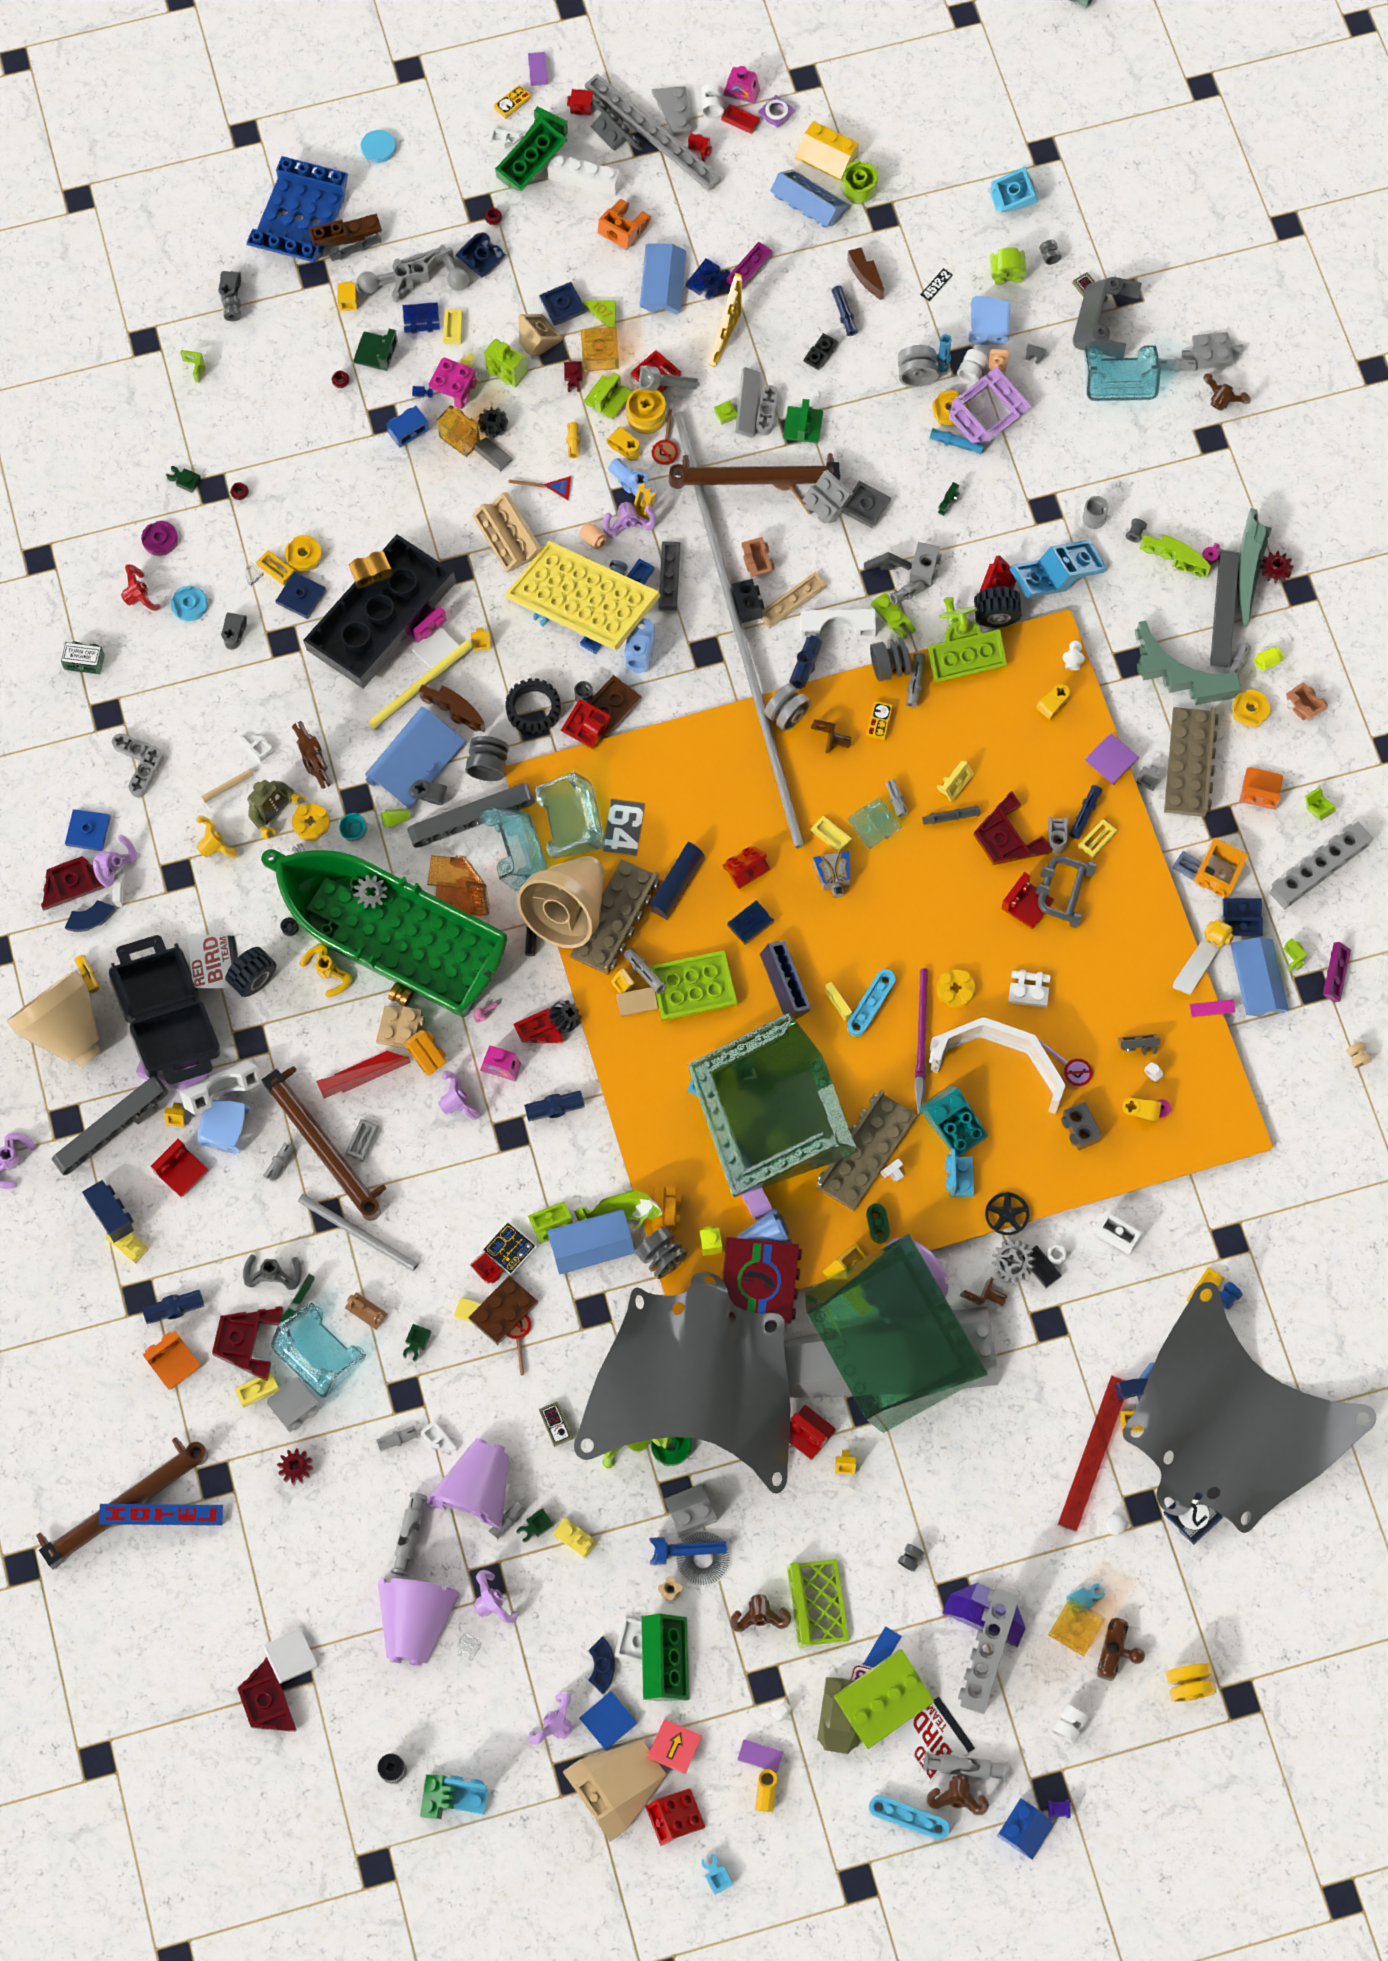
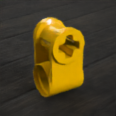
M618 427L606 439L608 445L626 459L634 461L639 458V441L624 428Z
M1064 684L1056 685L1039 701L1036 709L1047 719H1053L1067 703L1070 693L1069 688Z
M1128 1098L1123 1102L1122 1109L1128 1115L1158 1121L1162 1102ZM1132 1101H1134V1105L1137 1106V1109H1133L1132 1112H1130V1108H1127V1104H1131Z

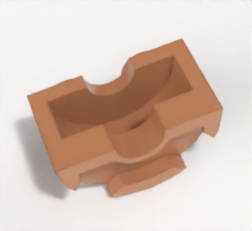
M763 537L741 542V547L744 551L743 558L747 571L750 572V577L769 573L775 569L773 560L768 559L769 546L767 542H764Z
M1304 682L1286 693L1287 700H1291L1294 705L1292 710L1302 720L1307 719L1310 721L1328 708L1326 701L1322 698H1316L1314 689L1310 686L1308 687Z

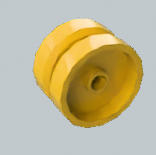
M637 388L631 392L626 402L627 420L630 427L641 434H651L661 429L666 420V402L660 391H644Z
M1209 1663L1178 1667L1165 1672L1167 1683L1179 1685L1169 1691L1172 1702L1194 1701L1217 1693L1214 1682L1209 1680L1201 1681L1212 1675Z

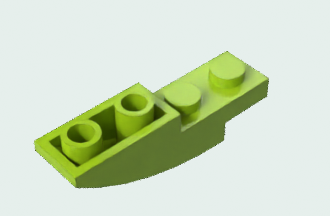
M1163 534L1162 540L1144 535L1142 538L1140 550H1143L1145 553L1156 554L1167 560H1174L1172 567L1179 571L1191 572L1198 577H1208L1211 566L1198 552L1185 543Z

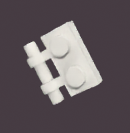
M1021 969L1020 971L1012 970L1011 978L1018 979V983H1010L1008 1003L1047 1008L1049 987H1043L1042 982L1049 983L1050 975L1043 974V972L1029 973ZM1031 980L1036 981L1035 985L1024 984V981Z

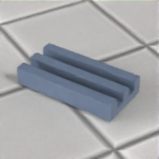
M1183 851L1172 868L1193 880L1198 869L1182 859H1186L1199 867L1201 862ZM1207 866L1205 872L1213 876L1215 870Z

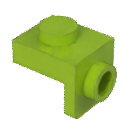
M1320 787L1305 796L1307 810L1320 821L1336 812L1335 806L1323 797V791Z
M1291 938L1283 948L1294 960L1288 967L1290 972L1294 969L1299 970L1302 968L1307 957L1302 945Z

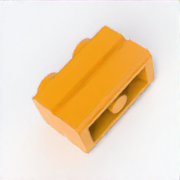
M420 1030L403 1044L424 1074L430 1076L447 1063L444 1058L446 1054L441 1047L437 1048L433 1043L435 1038L429 1031L426 1033Z
M655 1186L653 1201L658 1204L663 1214L652 1219V1229L658 1230L661 1227L667 1226L670 1231H675L676 1225H680V1213H677V1206H681V1194H678L676 1187Z

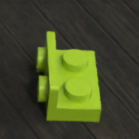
M565 1202L528 1215L539 1244L549 1241L547 1230L573 1223Z

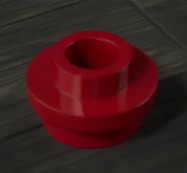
M490 208L485 213V221L490 225H497L502 221V213L497 208Z
M336 371L331 379L332 384L336 388H344L350 381L349 375L344 371Z
M237 482L231 487L230 493L234 499L243 500L248 496L249 490L245 484Z

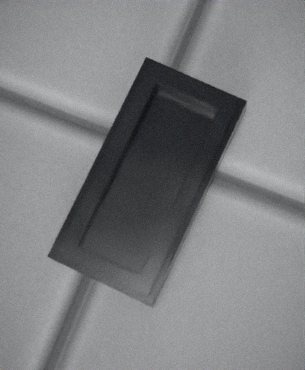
M1036 1245L1031 1249L1033 1253L1030 1255V1257L1035 1258L1034 1261H1031L1035 1268H1030V1270L1041 1284L1048 1288L1060 1279L1062 1275Z

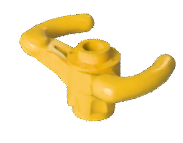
M199 815L196 818L197 823H204L206 825L205 835L196 847L204 857L212 856L216 851L222 852L233 859L239 856L235 848L223 843L222 840L224 838L216 831V825L212 820L203 815Z
M319 944L309 949L303 955L299 964L302 967L306 966L309 959L314 954L319 953L315 963L318 975L324 979L334 977L343 981L340 986L325 992L327 997L336 996L350 986L353 978L350 973L339 969L330 956H328V947L324 944Z

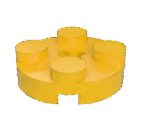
M943 391L934 399L932 413L940 425H955L949 418L950 411L946 408H948V405L952 406L953 400L959 396L957 391ZM968 403L964 405L967 409L969 408Z
M300 535L293 538V541L286 545L285 557L289 566L294 570L308 571L318 567V563L322 558V550L320 544L314 538ZM302 550H305L306 553H308L305 556L298 555L299 553H302Z
M1246 690V692L1239 693L1232 705L1233 718L1242 725L1259 727L1266 721L1270 713V703L1266 700L1267 697L1257 690ZM1253 705L1255 711H1248L1246 706Z
M317 804L298 806L292 817L293 830L305 841L320 839L330 828V819L326 809ZM313 819L316 823H312V826H309L306 821Z
M949 970L941 974L937 982L936 993L939 1000L947 1004L946 1006L961 1008L966 1006L973 998L975 983L967 971ZM953 985H957L961 989L958 990V993H955L950 988Z

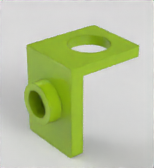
M181 350L180 353L183 361L195 363L193 376L195 382L199 383L201 373L205 371L202 353ZM186 355H191V356H193V357H195V358L192 359V358L187 357Z

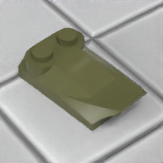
M826 1677L817 1740L825 1751L849 1754L851 1750L858 1747L859 1737L834 1698V1695L855 1680Z

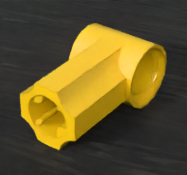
M770 1769L763 1770L758 1776L756 1811L773 1812L777 1776ZM769 1773L772 1775L773 1783L771 1785H765L762 1782L763 1774Z

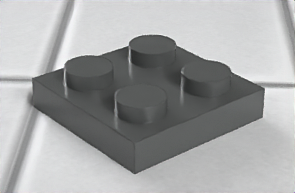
M859 481L852 491L854 494L842 510V513L873 528L889 504L891 497Z

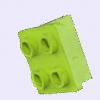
M613 373L611 377L602 375L584 399V404L613 420L627 402V398L632 391L621 385L620 375Z

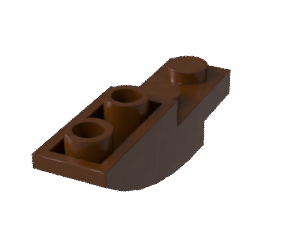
M377 213L343 222L341 219L308 228L312 243L317 246H337L365 240L366 236L382 232Z
M425 685L420 687L419 694L423 702L427 704L433 703L444 711L449 710L450 719L456 724H464L473 731L477 732L479 730L484 733L485 724L476 709L462 696L443 685L439 691Z

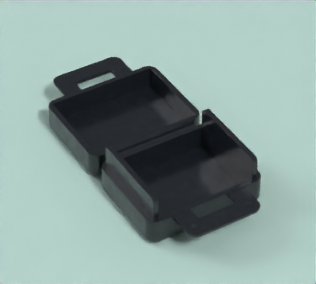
M154 935L117 947L116 953L120 964L115 965V963H111L109 980L123 1017L127 1023H130V1035L146 1076L151 1078L164 1075L166 1082L173 1085L210 1073L213 1070L210 1060L219 1057L220 1044L204 1004L198 1001V989L194 986L191 971L178 943L174 944V948L167 950L162 937ZM151 947L155 950V954L131 960L129 955Z

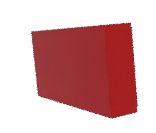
M729 104L721 116V120L752 134L760 122V117Z

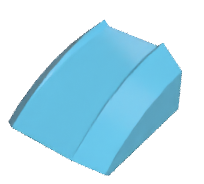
M1026 167L1003 176L991 184L990 194L996 211H1013L1039 202L1033 180Z

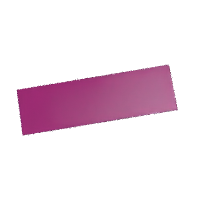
M1234 1000L1190 1004L1192 1017L1236 1012Z

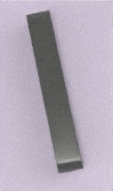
M1220 550L1210 666L1229 668L1239 565V552Z
M523 783L409 826L407 831L413 847L419 848L529 807L535 803V799L529 784Z
M158 1076L149 1078L58 1151L51 1160L63 1176L70 1174L161 1101L169 1091Z

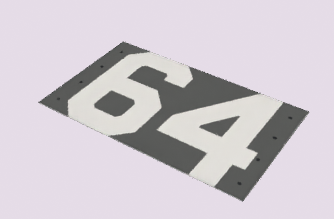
M611 799L603 851L629 855L637 854L645 803Z

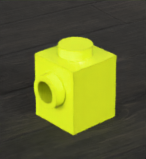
M708 1226L700 1230L703 1256L722 1253L720 1229Z

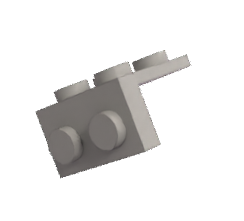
M294 1378L267 1400L269 1407L289 1432L298 1429L306 1419L315 1416L319 1409L322 1408L318 1400L313 1397L299 1378Z

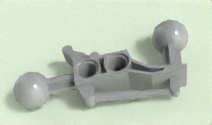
M442 244L439 248L425 253H419L402 260L395 259L392 266L393 272L377 276L372 272L361 273L357 278V287L364 294H371L377 290L378 286L395 282L392 299L394 302H398L400 297L406 293L405 291L413 289V285L429 282V274L438 265L445 264L449 272L447 283L456 291L467 287L469 275L464 269L458 268L454 260L453 249H446L445 245Z

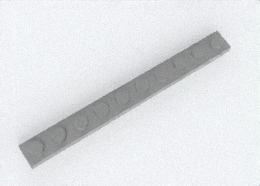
M599 74L594 75L585 83L587 90L593 91L595 97L605 103L613 112L705 189L710 191L721 181L719 174Z

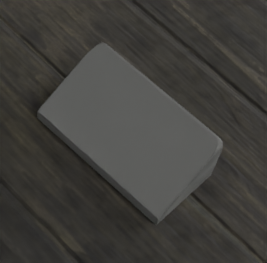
M487 437L474 444V450L500 472L513 460L512 457Z

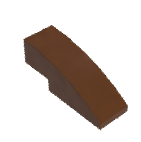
M862 247L848 250L847 261L856 278L872 295L879 300L884 299V287L874 260L866 261Z

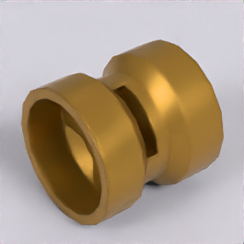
M396 982L389 992L388 999L393 1002H399V1005L402 1007H407L413 998L414 991L409 988L405 989L402 984Z

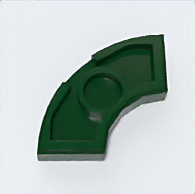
M307 1275L280 1320L285 1325L289 1323L315 1280L313 1275Z

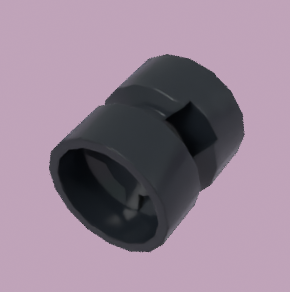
M393 1753L382 1756L377 1765L380 1777L389 1784L401 1782L407 1773L405 1762Z

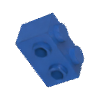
M417 406L406 409L403 414L391 418L386 423L388 434L399 448L430 430L428 420Z

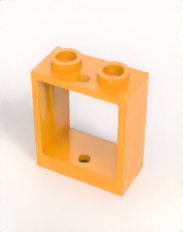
M1214 838L1205 852L1193 882L1202 888L1213 891L1220 897L1227 898L1237 882L1248 854ZM1212 854L1236 866L1229 884L1204 872Z

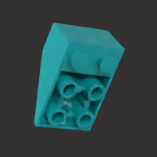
M949 1086L919 1107L928 1123L950 1150L955 1149V1157H959L988 1136L958 1087Z

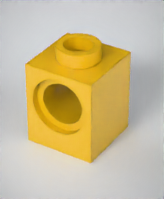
M346 281L338 283L339 311L357 310L355 282Z

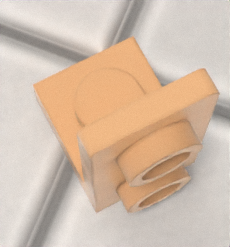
M989 349L988 371L997 366L1001 372H1006L1009 355L1007 349Z

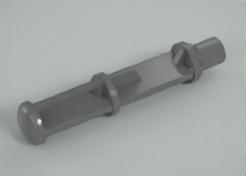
M376 233L365 240L358 241L341 250L338 249L336 253L329 255L332 262L338 259L342 260L348 255L364 251L365 248L377 243L380 244L382 239Z
M975 805V807L955 809L936 814L931 813L929 816L922 817L923 824L931 823L934 825L940 822L973 816L978 817L980 815V808Z

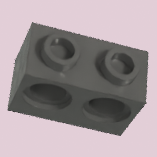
M1086 1102L1064 1110L1061 1118L1062 1124L1065 1129L1068 1128L1071 1134L1069 1135L1070 1141L1073 1146L1076 1145L1078 1151L1100 1142L1102 1136ZM1077 1115L1081 1120L1076 1122L1072 1120L1071 1116ZM1085 1132L1089 1138L1083 1139L1079 1133Z

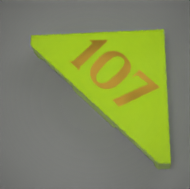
M583 300V305L593 313V316L609 327L612 332H615V300Z

